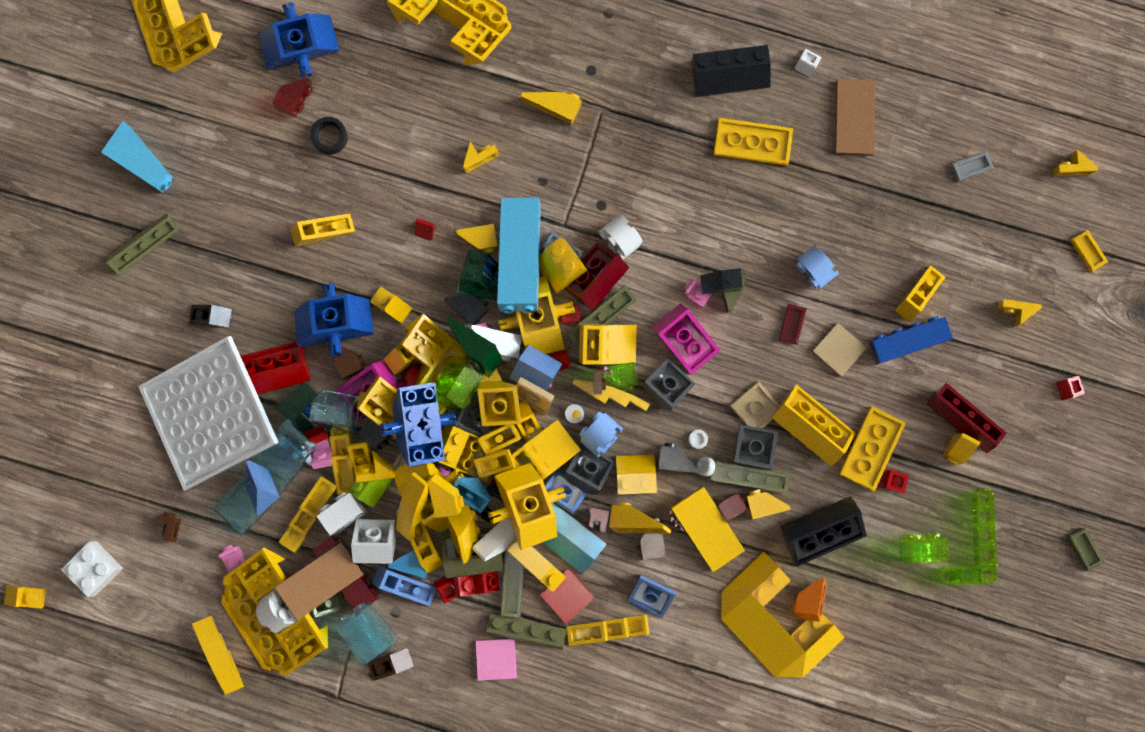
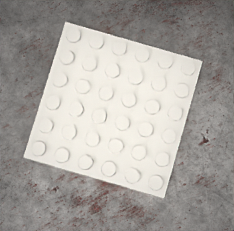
M231 336L218 341L138 386L184 491L279 443Z

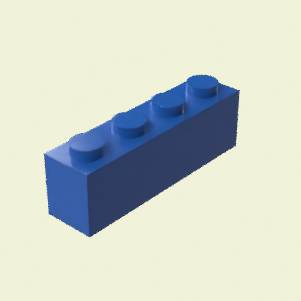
M939 316L927 319L928 323L921 325V322L909 325L910 329L903 331L902 328L891 331L892 335L885 337L882 334L873 337L874 341L869 343L876 364L878 365L953 339L946 317L939 319Z

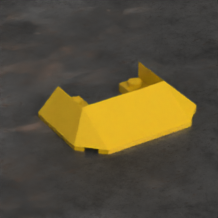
M131 0L152 63L162 66L171 72H176L217 47L222 33L212 31L206 13H200L185 22L178 0Z
M387 0V5L399 25L406 18L418 25L432 11L461 29L452 38L449 46L465 55L463 65L482 63L512 28L507 18L506 7L496 0Z
M421 314L403 329L407 334L399 345L423 364L419 370L415 385L435 382L440 415L445 412L469 376L468 368L465 365L466 354L457 341L427 316ZM377 376L367 392H360L357 409L378 426L382 423L394 422L392 406L397 390L383 378ZM391 434L396 439V434Z
M263 548L223 577L225 590L221 603L261 667L269 671L271 669L278 671L279 674L287 676L328 648V625L319 630L309 613L278 633L271 632L270 628L267 626L263 627L260 624L256 615V607L259 604V600L274 590L276 586L287 580L278 565L285 558Z
M762 552L721 591V620L774 677L803 678L844 639V636L823 614L820 622L804 620L791 634L777 622L764 606L791 580L779 568L780 566L766 553Z

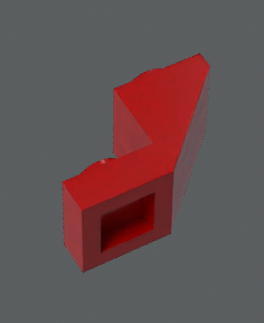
M497 571L453 578L455 597L500 591Z

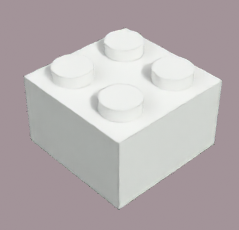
M342 493L335 498L337 502L333 505L327 504L319 510L320 514L317 515V518L329 535H337L354 523L356 519L361 518L367 513L362 503L352 493Z
M356 519L351 543L353 563L385 564L393 562L396 543L395 520Z
M90 541L61 570L87 597H94L123 567L97 541Z

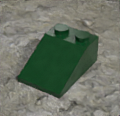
M448 317L447 321L469 359V363L473 366V371L479 376L485 375L490 378L503 360L496 344Z

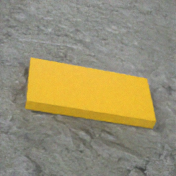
M718 118L713 156L788 166L793 128Z
M870 406L838 475L875 492L906 422Z
M703 486L671 507L712 572H715L745 551Z

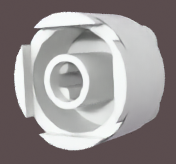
M619 214L601 228L598 233L604 240L609 242L607 244L609 250L618 254L623 260L639 248L643 241L634 227L631 228L627 224L629 221Z
M275 589L259 600V604L256 607L258 621L263 627L267 626L270 628L271 632H282L297 621Z

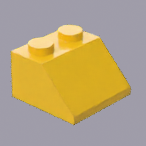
M561 237L545 248L539 257V269L556 293L562 291L588 271L569 243Z
M503 381L480 382L477 391L482 426L521 424L517 386Z
M654 455L616 456L617 495L657 493Z
M464 504L459 515L446 517L451 539L463 564L467 563L473 554V546L479 542L478 535L480 534L479 527L475 523L477 521L474 509L470 510L466 504Z

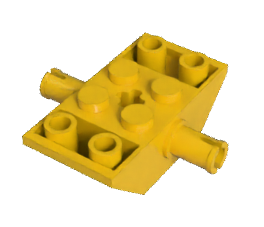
M543 276L539 277L538 311H533L532 313L516 311L515 316L499 319L498 322L501 325V331L518 327L521 331L525 349L530 345L545 354L565 349L558 318L559 316L575 313L572 301L560 305L553 304L547 278ZM535 312H538V315L542 314V316L539 317V320L531 318L534 316Z
M433 462L410 467L405 463L394 471L396 485L401 497L413 472L426 482L432 474H437L451 485L455 483L458 477H464L462 473L458 475L460 470L457 468L446 477H443ZM428 495L427 507L421 512V522L423 525L441 533L448 528L447 518H435L431 496Z
M531 463L494 475L504 508L489 512V518L498 516L490 520L492 524L509 519L520 550L557 537L556 515L551 503L566 498L565 493L557 495L564 491L563 487L547 492L543 479ZM525 503H530L531 507L527 508Z

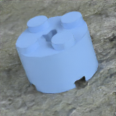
M813 245L796 259L797 264L795 267L801 274L806 273L809 277L807 281L814 289L817 287L821 289L834 279L839 272L836 271L834 273L832 270L835 267L822 250L817 252L815 250L817 246Z
M598 412L592 419L593 423L591 426L584 427L579 434L581 436L580 442L596 457H600V451L604 454L618 438L616 436L618 431L620 433L623 431V428L606 413Z

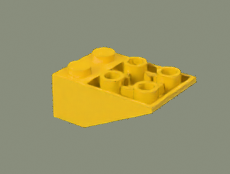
M580 324L579 362L581 364L636 363L637 325Z
M556 420L511 456L516 468L531 463L544 480L580 452L581 449L561 423Z
M445 425L442 430L445 460L437 462L454 469L457 468L461 472L487 483L491 476L480 478L473 461L475 458L485 456L478 441L479 437L452 425Z

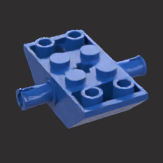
M289 2V8L285 3L282 5L286 19L271 23L258 33L266 69L270 70L297 63L300 77L307 78L306 74H308V77L312 76L309 59L340 51L331 16L310 13L297 16L294 3Z
M326 283L323 285L324 298L308 300L294 311L297 346L303 347L329 342L330 356L336 357L337 353L339 357L342 355L340 340L374 335L370 299L350 294L336 296L335 284L329 283V288H327Z
M435 382L398 388L392 406L394 422L380 424V429H387L380 431L381 435L396 434L397 447L409 467L445 460L441 426L454 425L456 419L452 420L449 418H455L456 416L454 412L439 415Z

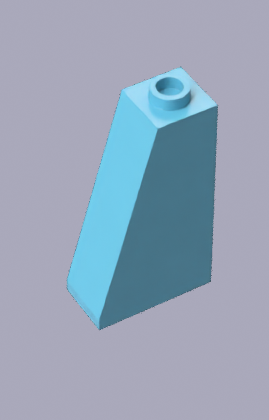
M122 121L101 152L163 193L164 190L171 186L173 177L135 131Z

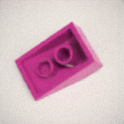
M681 303L652 327L661 341L691 375L720 351L691 312Z
M384 360L371 364L333 392L344 413H348L345 404L369 385H372L377 376L383 378L396 390L399 388L397 380ZM348 413L351 425L367 417L363 414L356 420H353L350 414Z

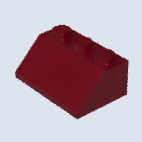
M597 242L581 260L588 271L564 288L592 311L630 268L618 254Z

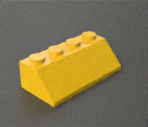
M797 384L771 417L777 424L785 428L793 437L801 441L830 466L835 464L846 453L856 434Z

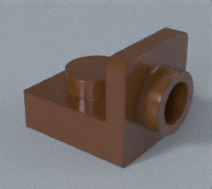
M608 366L597 367V370L593 371L594 395H602V390H606L605 379H601V376L613 374V370H608Z
M164 512L163 515H157L156 519L167 521L162 530L164 541L176 542L181 519L175 518L176 514Z

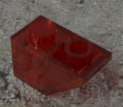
M303 78L281 86L273 101L275 108L297 117L298 113H301L304 109L306 97H309L312 93L313 84L310 79Z

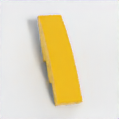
M574 380L572 385L604 405L608 399H611L623 408H626L630 402L644 412L650 406L649 403L611 386L606 385V390H602V395H594L593 382Z
M348 413L329 415L331 460L337 486V495L344 492L351 493L349 489L356 479L347 445L352 444Z
M415 472L411 474L404 490L396 523V530L409 541L415 537V526L421 522V512L427 507L428 483Z
M321 476L299 507L300 510L289 524V528L279 543L296 553L317 522V515L320 514L319 510L328 504L337 486Z
M647 614L566 626L569 646L650 634Z
M212 615L192 623L203 652L224 694L226 695L243 688L244 685L231 652L227 650Z

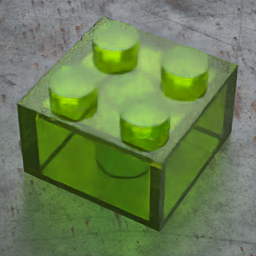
M448 363L436 383L438 402L446 408L464 410L470 404V398L477 391L483 376L467 364Z
M926 533L922 538L921 535L910 534L905 535V539H899L901 562L949 561L947 537H941V533Z

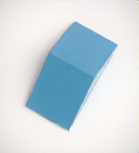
M458 477L453 484L459 490L464 503L479 513H482L492 498L479 478Z
M414 550L388 565V568L424 579L428 576L420 565Z

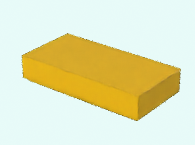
M1088 230L1070 240L1090 272L1108 262Z

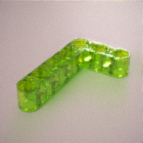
M978 488L972 493L974 566L940 567L936 573L939 582L955 585L992 584L996 581L998 571L994 493L989 488ZM982 491L985 492L987 496L984 502H982L979 498V495ZM982 511L987 513L985 521H982L980 518ZM984 530L988 533V538L985 541L981 538V533ZM984 550H987L989 553V557L987 560H983L982 558V552ZM986 569L990 573V577L987 580L983 578V572ZM946 570H949L951 578L946 581L943 575ZM965 570H969L970 572V578L968 580H965L963 578V573Z

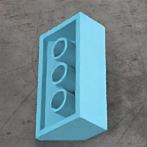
M553 502L551 504L556 515L557 537L542 543L583 574L606 546V543Z

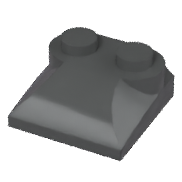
M667 358L642 385L645 393L662 409L671 411L692 389L695 383Z
M469 389L463 395L455 412L456 417L453 420L456 419V423L454 425L480 437L494 428V426H482L478 393Z
M740 424L733 463L739 466L772 470L778 431Z
M582 444L580 447L581 451L575 455L564 476L570 484L591 495L599 494L616 462L601 453L600 457H596Z

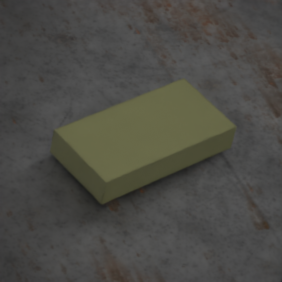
M1082 528L1067 536L1085 571H1089L1105 562L1086 528Z

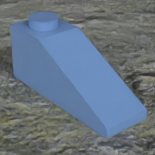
M381 565L378 566L372 580V584L382 590L430 606L436 592L434 586Z

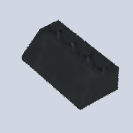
M768 45L692 55L691 64L696 97L771 87V63Z
M851 496L780 526L784 541L796 567L867 536L861 511Z

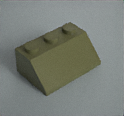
M494 527L479 529L478 540L480 541ZM450 533L441 534L442 561L446 579L504 570L503 553L484 561L473 552L468 562L463 564Z

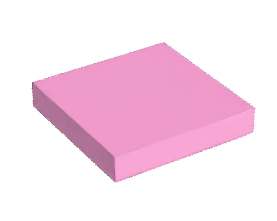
M494 639L476 641L478 681L517 678L515 640Z

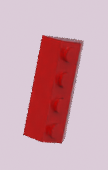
M297 341L240 356L257 394L310 381V369L304 346L298 347Z

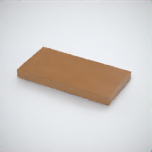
M837 79L835 154L873 155L875 80Z
M340 543L276 586L275 590L298 621L364 574L357 564L353 563L352 557L344 545Z

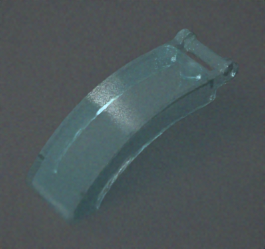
M289 419L285 420L275 433L279 443L262 451L254 462L269 470L279 496L289 486L310 453L317 446L313 441L310 442L303 436ZM288 431L305 448L302 449L286 432ZM246 473L221 497L214 509L241 536L270 508L268 507L262 514L256 515L245 488Z

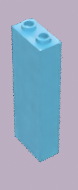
M501 198L497 304L499 311L504 313H513L514 311L532 313L533 311H538L541 217L539 198Z

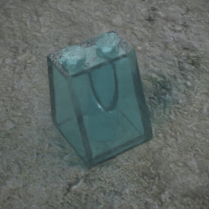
M322 390L311 403L309 421L318 428L355 434L359 397Z
M370 602L366 605L364 603L354 608L356 613L350 617L346 614L338 620L339 625L335 627L362 666L399 640L396 633Z

